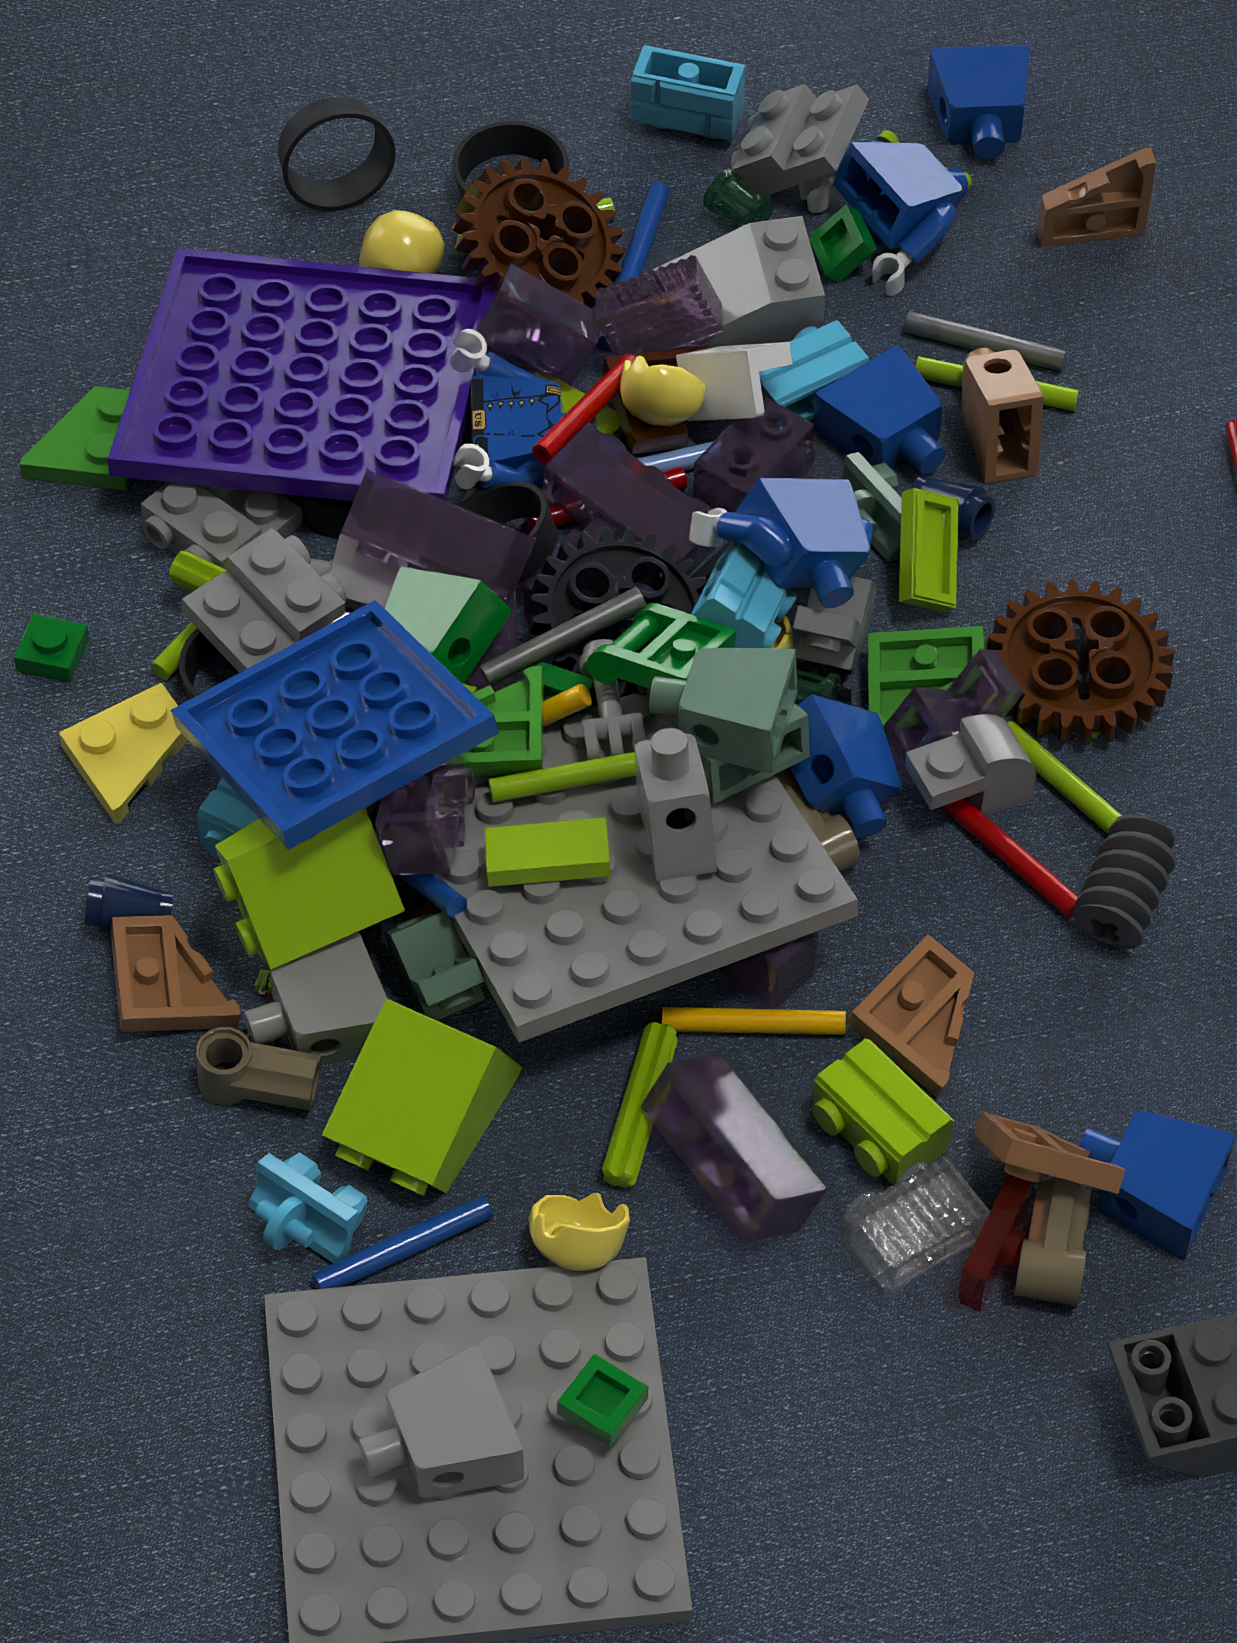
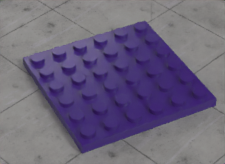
M177 248L108 456L109 476L445 511L455 470L452 458L460 448L471 403V376L477 375L476 368L474 367L464 373L457 372L451 367L450 356L457 349L453 344V340L462 330L472 329L479 332L486 341L494 304L490 302L494 289L490 285L475 288L473 284L477 278Z

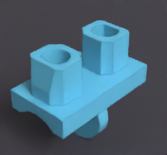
M300 1152L284 1162L270 1153L259 1160L256 1167L258 1182L250 1197L248 1207L255 1211V1215L267 1222L263 1234L265 1244L274 1250H281L294 1240L303 1247H309L332 1263L347 1258L353 1233L364 1219L368 1202L366 1195L350 1185L341 1186L331 1194L319 1186L321 1172L318 1169L317 1163Z

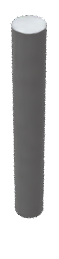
M911 311L907 315L904 327L905 333L973 350L978 348H989L993 352L1016 350L1020 352L1025 363L1061 372L1067 356V350Z
M634 587L480 665V670L487 684L493 686L637 613L647 606L640 590Z

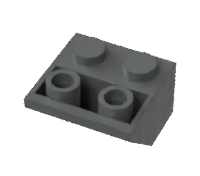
M1233 1314L1108 1343L1107 1349L1149 1464L1202 1478L1237 1470V1324Z

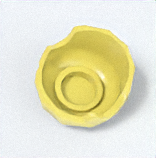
M394 210L378 216L365 232L360 251L359 265L360 267L435 274L441 268L445 243L440 231L433 222L412 212Z
M638 356L633 363L630 360H625L620 382V393L622 402L631 415L650 425L672 427L696 415L702 405L706 385L700 382L698 377L681 367L668 365L648 366L645 358Z
M592 1193L580 1201L566 1195H545L532 1206L528 1218L529 1232L539 1252L551 1263L565 1270L593 1271L614 1259L620 1251L630 1223L629 1208L626 1204H620L611 1213L605 1208L599 1193Z

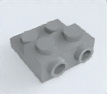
M806 84L784 92L783 90H776L770 93L760 103L758 107L759 113L752 115L749 119V133L741 142L742 149L736 150L731 158L732 171L756 199L836 172L869 98L858 84L837 92L829 90L816 98Z
M166 482L141 503L143 531L156 547L160 549L168 548L176 555L180 551H188L228 570V555L269 529L274 528L286 539L303 524L302 509L279 493Z
M271 528L228 555V570L182 598V612L240 673L345 617L347 595L342 584L333 574L327 572L320 577L310 566V555L300 539L294 535L284 539L274 528Z

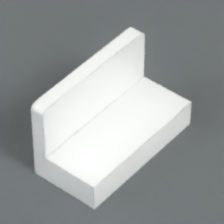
M790 342L718 346L676 355L678 367L695 375L700 382L706 385L702 405L696 415L688 421L746 419L763 416L765 411L759 371L793 364Z

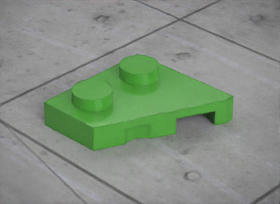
M94 386L22 457L20 462L22 478L127 491L131 478L109 476L108 456L130 390Z
M983 626L868 633L869 711L878 713L886 737L986 688L985 635Z
M532 666L523 670V680L497 692H494L489 685L472 693L494 714L499 734L424 774L423 778L513 775L543 769L544 679L542 666Z

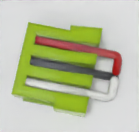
M260 969L258 979H256L254 985L255 992L272 995L269 970Z

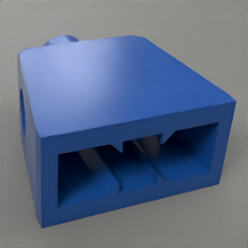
M1029 45L930 48L927 88L947 142L953 145L973 144L976 156L982 159H992L1003 153L1005 143H1015L1021 139L1030 54Z
M898 345L878 355L815 394L813 429L846 454L859 452L871 466L886 463L893 469L908 460L920 473L928 474L942 463L946 455L945 449L937 442L940 437L943 410L941 401Z
M812 694L798 704L808 714L810 757L791 766L790 769L808 803L814 809L845 816L856 838H866L875 835L887 825L880 805L899 793L902 785L878 713Z
M1139 1111L1134 1113L1122 1140L1088 1127L1079 1147L1090 1151L1088 1158L1117 1164L1126 1170L1118 1194L1101 1189L1098 1202L1100 1210L1172 1255L1185 1260L1227 1171L1236 1135L1200 1124L1147 1111Z

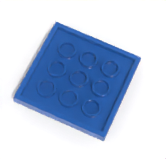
M376 600L171 710L177 729L288 850L305 840L313 838L323 830L367 808L370 804L499 734L494 714Z

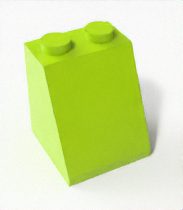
M366 808L350 815L318 833L313 838L305 840L289 850L260 818L215 845L222 865L213 868L216 881L227 902L236 899L243 916L242 920L234 923L240 941L248 956L257 953L270 970L405 911Z
M385 998L322 1136L339 1145L334 1156L369 1171L373 1161H376L393 1169L394 1172L389 1181L424 1196L428 1186H431L447 1194L518 1079L523 1067L497 1047Z

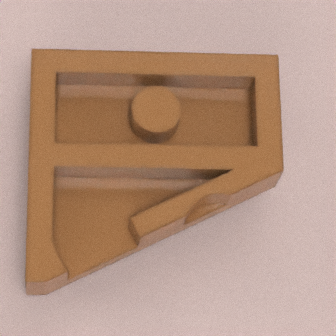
M1143 148L1041 195L1037 235L1041 248L1145 235L1156 168L1152 149Z
M173 915L112 917L110 933L121 1032L215 1029L218 1027L238 1028L241 1015L239 1005L234 999L227 1001L212 980V968L200 953L190 947L187 934Z
M927 934L852 1011L847 1023L867 1040L870 1039L892 1061L938 1098L943 1093L949 1080V1069L955 1045L959 1039L963 1022V1011L969 997L974 972Z
M983 1111L980 1112L973 1135L990 1149L988 1155L990 1158L1005 1164L1004 1171L1006 1173L1032 1182H1040L1042 1175L1046 1174L1116 1194L1119 1193L1126 1171L1123 1167L1088 1158L1090 1151L1065 1141L1038 1126Z

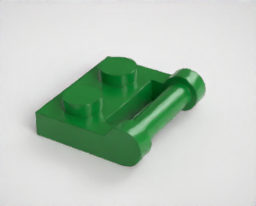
M649 603L635 614L633 625L612 644L601 645L588 657L587 669L590 675L600 683L609 684L619 678L651 689L655 676L687 680L695 653L702 648H735L737 629L658 603ZM651 642L640 653H637L646 643Z

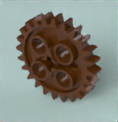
M526 157L521 158L515 169L507 160H502L496 171L487 167L478 180L474 179L464 193V197L455 210L459 217L453 224L452 230L461 235L454 245V250L469 253L461 265L462 270H477L480 275L473 284L475 288L490 285L494 289L490 297L491 303L494 304L502 297L510 300L509 314L514 315L520 306L527 307L530 321L535 322L542 310H545L551 323H556L564 312L571 320H575L583 309L590 313L600 300L605 299L614 286L613 282L622 271V268L617 263L625 254V249L615 245L623 234L622 229L608 227V224L616 214L615 211L600 210L597 206L604 195L599 192L588 196L584 192L587 184L585 177L579 179L574 184L568 181L569 170L566 166L557 175L552 174L547 159H543L536 170L532 169Z
M1070 579L1067 592L1061 593L1054 584L1047 582L1045 595L1042 598L1028 589L1025 591L1023 606L1010 601L1007 604L1006 617L997 616L994 622L993 634L988 635L986 674L991 675L990 692L1002 693L1000 704L1002 710L1018 707L1016 721L1018 725H1023L1032 719L1038 721L1037 736L1040 737L1046 734L1051 727L1059 729L1060 743L1064 744L1069 739L1071 732H1079L1084 745H1090L1092 733L1100 731L1108 742H1113L1116 726L1132 735L1135 733L1137 718L1150 723L1153 719L1155 706H1164L1167 689L1171 687L1174 668H1172L1174 649L1167 647L1168 630H1156L1158 615L1156 613H1149L1139 616L1142 600L1139 598L1127 604L1121 603V588H1115L1108 596L1100 595L1098 581H1093L1088 592H1081L1075 579ZM1073 623L1078 624L1081 628V669L1086 673L1084 682L1086 700H1082L1078 696V655L1076 650H1073L1075 640Z

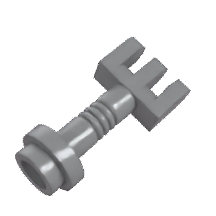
M599 639L588 643L583 648V654L579 658L581 675L592 678L594 681L599 718L582 720L588 760L601 758L599 741L609 740L611 756L624 754L622 738L632 737L633 751L635 744L646 740L642 713L623 715L617 679L609 684L600 683L590 675L587 669L588 657L601 645L614 642L609 639Z

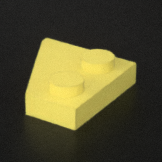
M162 683L59 732L62 748L115 824L122 821L129 813L128 803L143 784L150 787L163 771L165 761L171 756L176 755L188 741L177 729L171 710L178 705Z

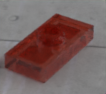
M1008 1174L962 1270L958 1296L960 1304L980 1312L1002 1265L1013 1268L1022 1249L1023 1239L1026 1237V1233L1019 1229L1028 1212L1032 1181Z

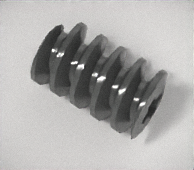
M1131 814L1120 816L1111 824L1108 837L1103 841L1099 856L1093 862L1091 874L1086 878L1083 891L1075 902L1074 918L1077 925L1084 932L1110 947L1119 949H1135L1142 943L1143 930L1151 923V911L1158 907L1160 893L1168 885V875L1176 867L1177 858L1171 850L1174 846L1175 838L1168 827L1154 819Z

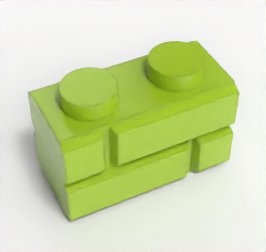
M865 1038L845 1053L843 1059H837L817 1074L813 1084L812 1113L817 1123L825 1132L832 1136L840 1133L854 1147V1154L859 1164L871 1176L878 1177L882 1174L894 1187L900 1188L917 1175L923 1166L927 1167L951 1146L954 1120L870 1039L867 1040Z

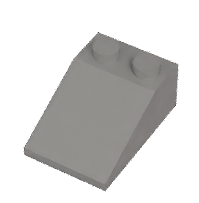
M803 216L748 223L643 274V285L660 351L702 346L713 348L718 346L790 342L801 330L807 327L815 326L820 328L823 326L825 293Z

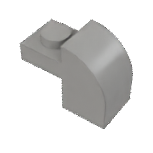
M852 576L849 581L854 589V594L848 602L836 608L823 607L815 589L811 588L807 607L798 605L793 629L800 635L796 658L853 670L859 660L878 590L874 582Z
M980 714L961 719L960 732L958 734L906 752L905 767L930 810L968 797L976 808L988 816L1033 799L1036 770L1008 723L999 716Z

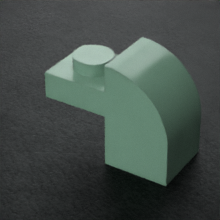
M438 907L383 931L403 978L423 1015L438 1021L485 1000L479 986L485 980L475 958L466 955L450 917Z

